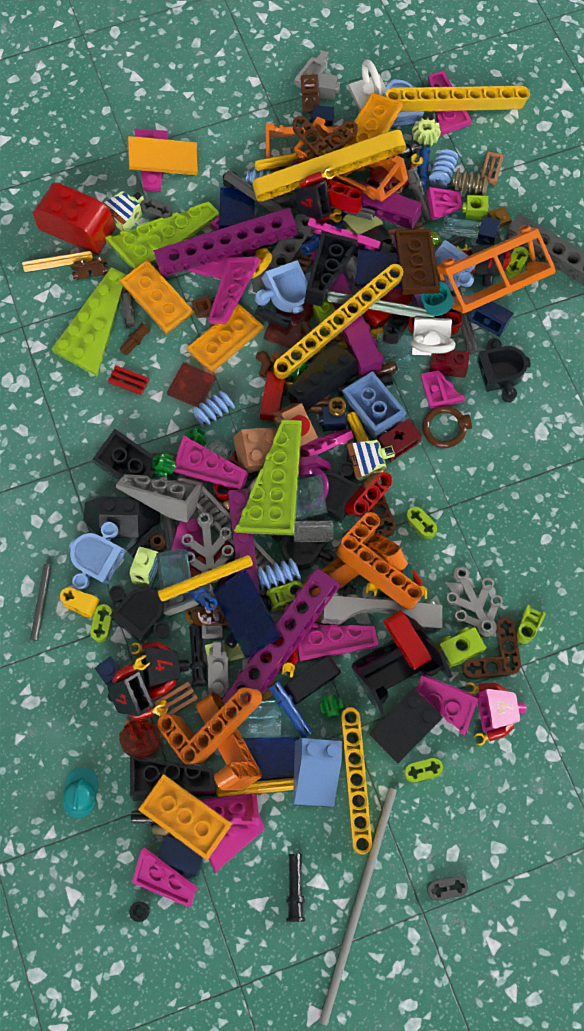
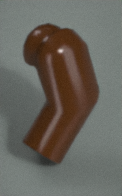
M308 321L300 325L305 336L312 331ZM307 342L305 344L306 347H312L313 342Z
M257 352L256 359L262 364L258 374L266 378L268 370L271 369L272 361L267 352Z

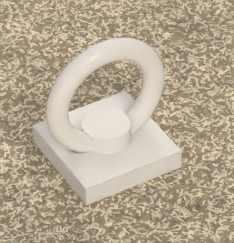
M368 59L362 63L363 80L351 83L348 87L359 112L372 92L383 96L386 89L375 65Z
M415 317L413 339L411 340L412 355H431V353H447L452 351L456 346L454 340L450 338L452 319Z

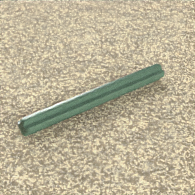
M329 291L327 301L344 304L354 295ZM362 297L364 301L371 300V298ZM383 300L377 301L369 308L371 310L409 317H435L428 314L425 308Z

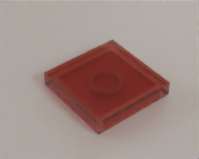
M183 362L167 391V395L199 408V404L201 402L204 403L216 381V376Z

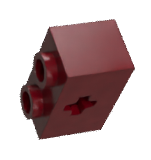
M452 350L447 353H431L429 372L439 370L444 376L465 378L470 352Z
M407 419L404 422L399 421L389 432L384 431L380 434L378 441L381 448L392 445L395 457L388 458L391 463L419 444L422 435L412 422Z

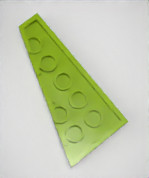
M208 201L191 207L188 211L180 214L176 212L171 217L165 219L162 217L139 225L136 229L121 231L119 235L107 236L105 239L128 266L134 270L147 259L154 265L157 261L153 250L190 239L215 220L220 213Z
M112 267L55 343L52 348L53 353L98 377L99 368L104 358V351L108 345L114 325L115 314L119 308L120 295H123L124 291L120 280L126 274Z
M281 421L272 447L265 458L266 461L263 468L259 472L249 495L250 498L247 505L243 509L241 519L238 525H236L235 533L294 535L302 421Z

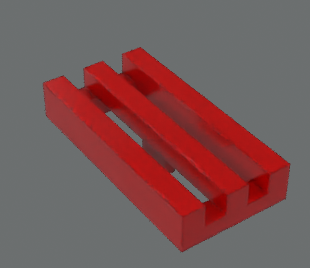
M115 365L111 377L108 378L109 384L141 396L149 382L148 377ZM115 378L121 379V380L126 381L127 383H130V384L137 385V386H139V387H141V388L139 389V388L133 387V386H131V385L125 384V383H123V382H120V381H118V380H115Z

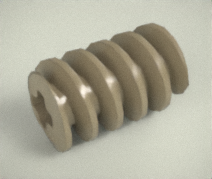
M458 168L452 187L455 185V191H458L461 187L462 193L468 189L469 195L475 191V195H479L481 192L482 196H485L489 181H487V175L480 179V173L473 177V172L471 171L467 176L466 170L460 174V168Z

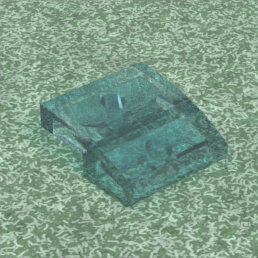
M445 216L442 233L477 239L480 222Z
M377 332L376 348L378 352H382L384 358L382 365L388 363V360H394L398 371L395 372L409 373L413 335L403 334L398 343L388 344L383 341V332Z
M262 701L242 722L240 734L247 746L281 745L280 707L277 705L278 701Z

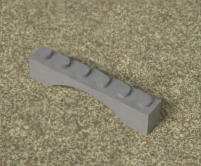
M335 593L322 611L320 623L341 624L359 614L380 612L392 615L402 610L416 630L438 632L442 629V605H438L434 601H426L424 603H417L413 609H406L392 598H386L385 600H380L376 596L358 598L359 596L354 594L344 597Z

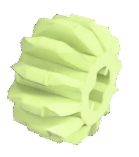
M428 117L426 120L420 118L419 121H415L412 128L413 141H417L419 145L423 144L424 147L427 144L432 146L433 143H437L441 134L439 123H435V119L429 120Z

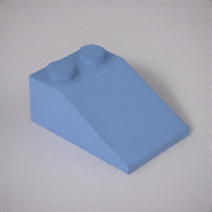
M373 371L342 390L353 411L357 413L362 426L373 440H377L384 431L389 432L399 421H405L406 411Z
M307 738L295 741L293 805L334 807L341 768L342 741Z

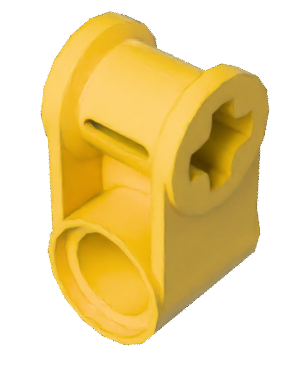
M71 587L63 589L60 593V600L65 608L87 618H92L100 602V599Z

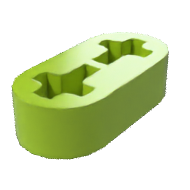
M517 247L513 250L511 261L504 271L508 278L521 273L529 255L526 248ZM519 254H522L520 260H518V259H517L518 255H519ZM515 265V266H517V267H516V269H515L514 272H513V271H511V269H512L513 266Z
M411 507L406 515L407 522L421 537L432 539L436 535L437 525L421 508ZM412 513H413V514H417V513H418V514H419L418 519H417V518L412 519V518H411V517H412ZM424 525H425L427 528L432 527V530H431L432 533H430L429 531H428L427 533H425V532H424V530H425Z
M106 604L99 605L95 609L91 625V637L98 643L105 642L108 639L113 620L110 615L113 611ZM106 610L109 615H106L102 622V617L99 613H103ZM102 625V631L105 634L100 635V638H98L95 632H98L100 630V626Z
M436 758L411 763L405 768L404 776L411 783L433 779L442 773L443 764ZM431 763L439 767L436 770V774L431 770L426 772L425 768H429ZM411 768H414L415 771L422 769V773L417 774L416 779L408 775Z

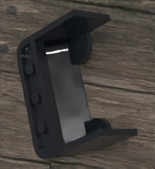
M421 630L415 631L428 650L431 660L415 670L409 666L394 640L352 664L353 672L372 705L381 715L385 714L382 704L389 697L387 689L421 671L424 675L433 676L441 670L449 678L453 677L443 650Z

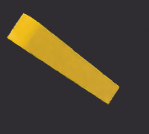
M349 707L342 713L341 727L351 840L355 853L364 855L372 848L361 721L358 710ZM353 714L356 717V721L353 723L347 722L345 715ZM355 734L358 741L354 744L349 743L347 736ZM356 754L360 758V762L358 764H351L348 757ZM353 775H358L361 777L362 783L355 786L351 783L350 778ZM355 796L362 797L364 801L363 806H354L352 799ZM358 817H362L366 822V826L362 829L357 828L354 824V820ZM358 839L367 841L368 847L366 850L361 851L357 848L356 842Z

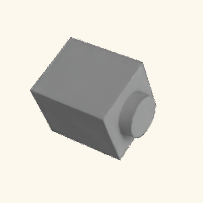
M318 73L319 97L335 101L336 94H339L341 83H338V76Z

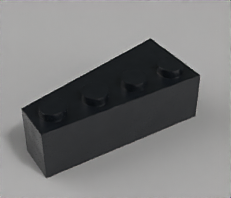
M322 231L306 289L305 303L322 307L327 299L328 292L332 291L353 257L358 240Z
M332 340L287 389L290 404L302 403L305 411L313 407L359 374L357 359L336 341Z
M130 754V797L133 801H144L163 774L195 797L216 795L215 771L212 768L189 764L183 765L172 761L166 762Z

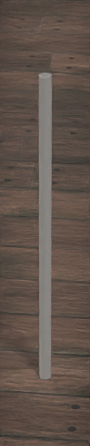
M389 788L319 1020V1023L326 1026L328 1025L397 792L393 788Z

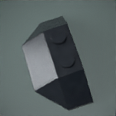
M100 496L85 502L83 521L101 537H103L101 533L102 525L106 522H112L118 527V534L114 538L139 539L153 526H157L160 523V512L133 497Z

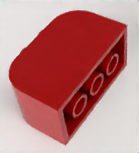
M52 183L33 210V216L39 230L84 250H90L98 256L107 243L105 237L112 235L116 229L110 210L102 202L61 183Z

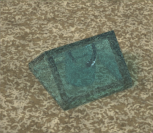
M181 549L156 553L161 589L191 578L187 550Z

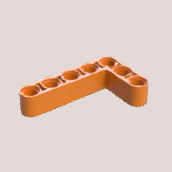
M368 512L342 538L336 554L343 562L402 607L413 609L421 599L423 591L416 583L365 545L374 535L380 523V518L377 514Z
M374 534L365 544L399 571L408 565L400 546L382 534ZM337 558L321 570L341 585L339 589L360 575L340 558ZM315 588L312 591V596L318 595L320 588Z
M245 687L239 689L196 735H194L179 715L163 714L158 719V728L183 763L202 764L261 704L262 694L257 689ZM249 693H250L251 698H250V701L248 702L247 697H248V695H249Z
M211 692L196 703V708L205 724L224 706L221 698L215 692ZM236 729L218 747L227 766L214 774V780L218 787L224 791L246 789L262 777L258 765L238 729Z

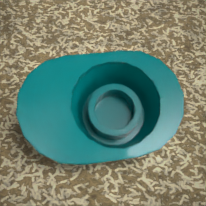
M439 281V293L421 294L424 308L432 316L445 314L452 308L454 303L449 287L442 281Z
M86 767L76 768L66 779L62 799L65 812L72 817H84L94 808L98 778L91 769Z

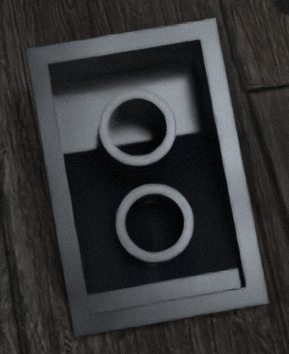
M116 429L112 431L92 459V463L118 480L124 474L144 475L150 478L156 470L152 468V461L155 456Z
M413 688L369 735L399 764L443 717Z

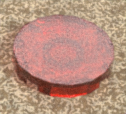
M133 720L127 723L122 732H120V746L123 752L129 756L136 758L149 756L160 745V730L156 724H152L148 720Z

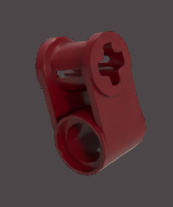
M377 167L367 181V184L378 188L388 175V171L383 167ZM392 176L384 190H391L400 181ZM401 186L394 193L400 194L403 190V186Z

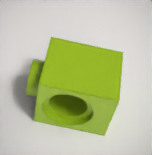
M467 195L466 202L462 204V213H465V220L482 221L483 216L487 217L488 196Z

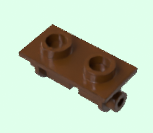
M102 257L93 258L92 262L85 263L84 260L74 262V265H70L72 270L75 269V272H72L73 279L90 278L89 271H92L93 277L106 275L105 273H108V267L104 266V264H107L106 259L102 260Z

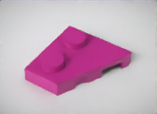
M432 187L427 190L432 221L457 212L462 208L460 192Z
M439 370L421 374L420 378L430 410L439 406H449L465 401L464 396L454 389L452 383L447 381Z
M191 518L188 522H178L168 559L183 558L187 552L194 553L196 557L200 556L195 550L185 547L182 543V537L185 534H190L194 541L204 547L198 518ZM186 539L185 543H189L191 539Z

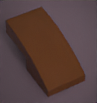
M318 74L301 75L303 113L313 112L314 105L320 106Z
M205 296L191 301L197 318L209 317L215 297L209 298V296Z

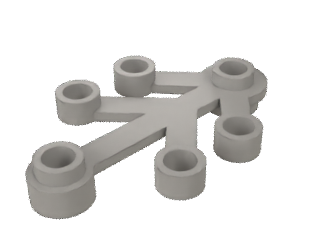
M207 512L200 514L198 517V524L203 531L204 547L194 541L190 534H185L182 537V543L185 547L192 548L206 558L205 565L198 561L192 552L185 553L183 557L187 565L194 566L202 573L224 565L235 554L233 547L226 545L222 548V556L214 564V556L225 542L232 538L233 534L230 528H222L220 530V537L212 545L210 528L214 525V519ZM208 517L207 521H202L203 518ZM224 532H229V535L223 536ZM186 539H191L189 543H185ZM226 550H231L230 554H225ZM189 556L193 557L191 561H187ZM220 579L210 582L208 584H214L218 582Z
M457 567L453 573V579L455 582L462 584L469 601L459 598L455 592H450L446 597V602L449 605H457L475 612L478 619L467 616L464 610H458L454 615L455 620L459 623L464 622L476 627L478 633L484 637L494 635L497 630L494 618L498 608L503 603L502 597L494 595L490 599L491 607L487 616L483 611L489 590L494 586L493 579L487 577L482 581V589L477 598L468 580V569ZM463 571L465 576H459L458 572ZM489 581L491 586H485L484 582ZM449 596H454L456 600L450 601ZM493 599H498L500 603L494 604ZM462 613L464 619H459L457 614ZM484 624H489L490 629H485Z

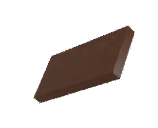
M431 229L395 230L398 264L403 268L401 279L402 294L439 293L440 287Z

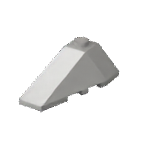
M124 474L116 484L117 489L165 516L183 522H188L195 512L203 486L201 482L186 478H178V481L167 480V477L150 479L144 475Z

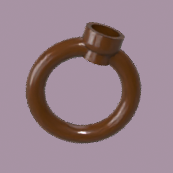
M439 406L427 413L422 423L423 434L427 441L439 448L456 446L464 439L467 430L472 429L470 415H463L459 410L450 406ZM438 414H451L457 419L459 432L456 437L448 441L436 439L431 434L430 422Z

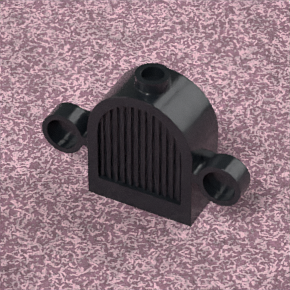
M496 338L490 339L486 350L479 351L477 357L486 392L503 389L501 394L502 400L507 403L513 402L517 396V391L513 386L521 382L527 368L531 367L529 357H526L516 347H502L501 341Z
M348 461L340 464L339 474L330 471L324 472L329 482V491L325 501L311 513V521L314 524H324L326 516L342 523L347 515L345 504L360 488V485L347 479L354 473L353 465ZM316 475L313 478L309 477L305 484V487L308 488L309 502L314 501L321 491V482Z
M298 515L295 517L294 535L271 534V538L274 541H282V557L285 563L288 565V560L292 558L297 564L298 570H307L313 567L319 558H321L322 564L325 567L337 559L335 552L324 550L330 540L331 532Z
M115 585L109 590V596L112 601L121 603L110 615L114 622L141 644L145 642L153 631L160 639L169 636L170 627L166 622L162 621L164 618V604L158 596V588L141 587L134 589L126 596L124 588Z

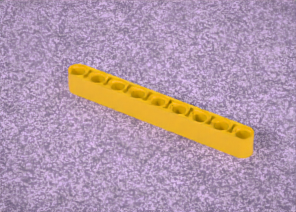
M525 86L390 88L386 91L385 97L403 102V108L400 112L513 110L523 108L530 96V91Z
M393 130L259 177L252 182L256 200L266 201L292 192L300 186V182L308 175L319 171L322 173L328 166H333V169L328 170L327 173L338 176L401 154L406 150L401 130Z
M392 264L277 359L274 363L275 376L280 379L287 378L400 283L403 276V268L398 264ZM396 272L399 277L393 278L390 273ZM376 284H383L385 288L378 289ZM368 295L371 298V300L364 301L362 299V296ZM355 307L357 312L351 313L348 311V308ZM340 318L343 324L337 325L334 323V319ZM327 330L329 335L324 337L319 332ZM311 341L315 344V347L308 348L305 344ZM294 353H298L301 359L294 360L291 356ZM284 365L287 367V370L279 372L277 367Z

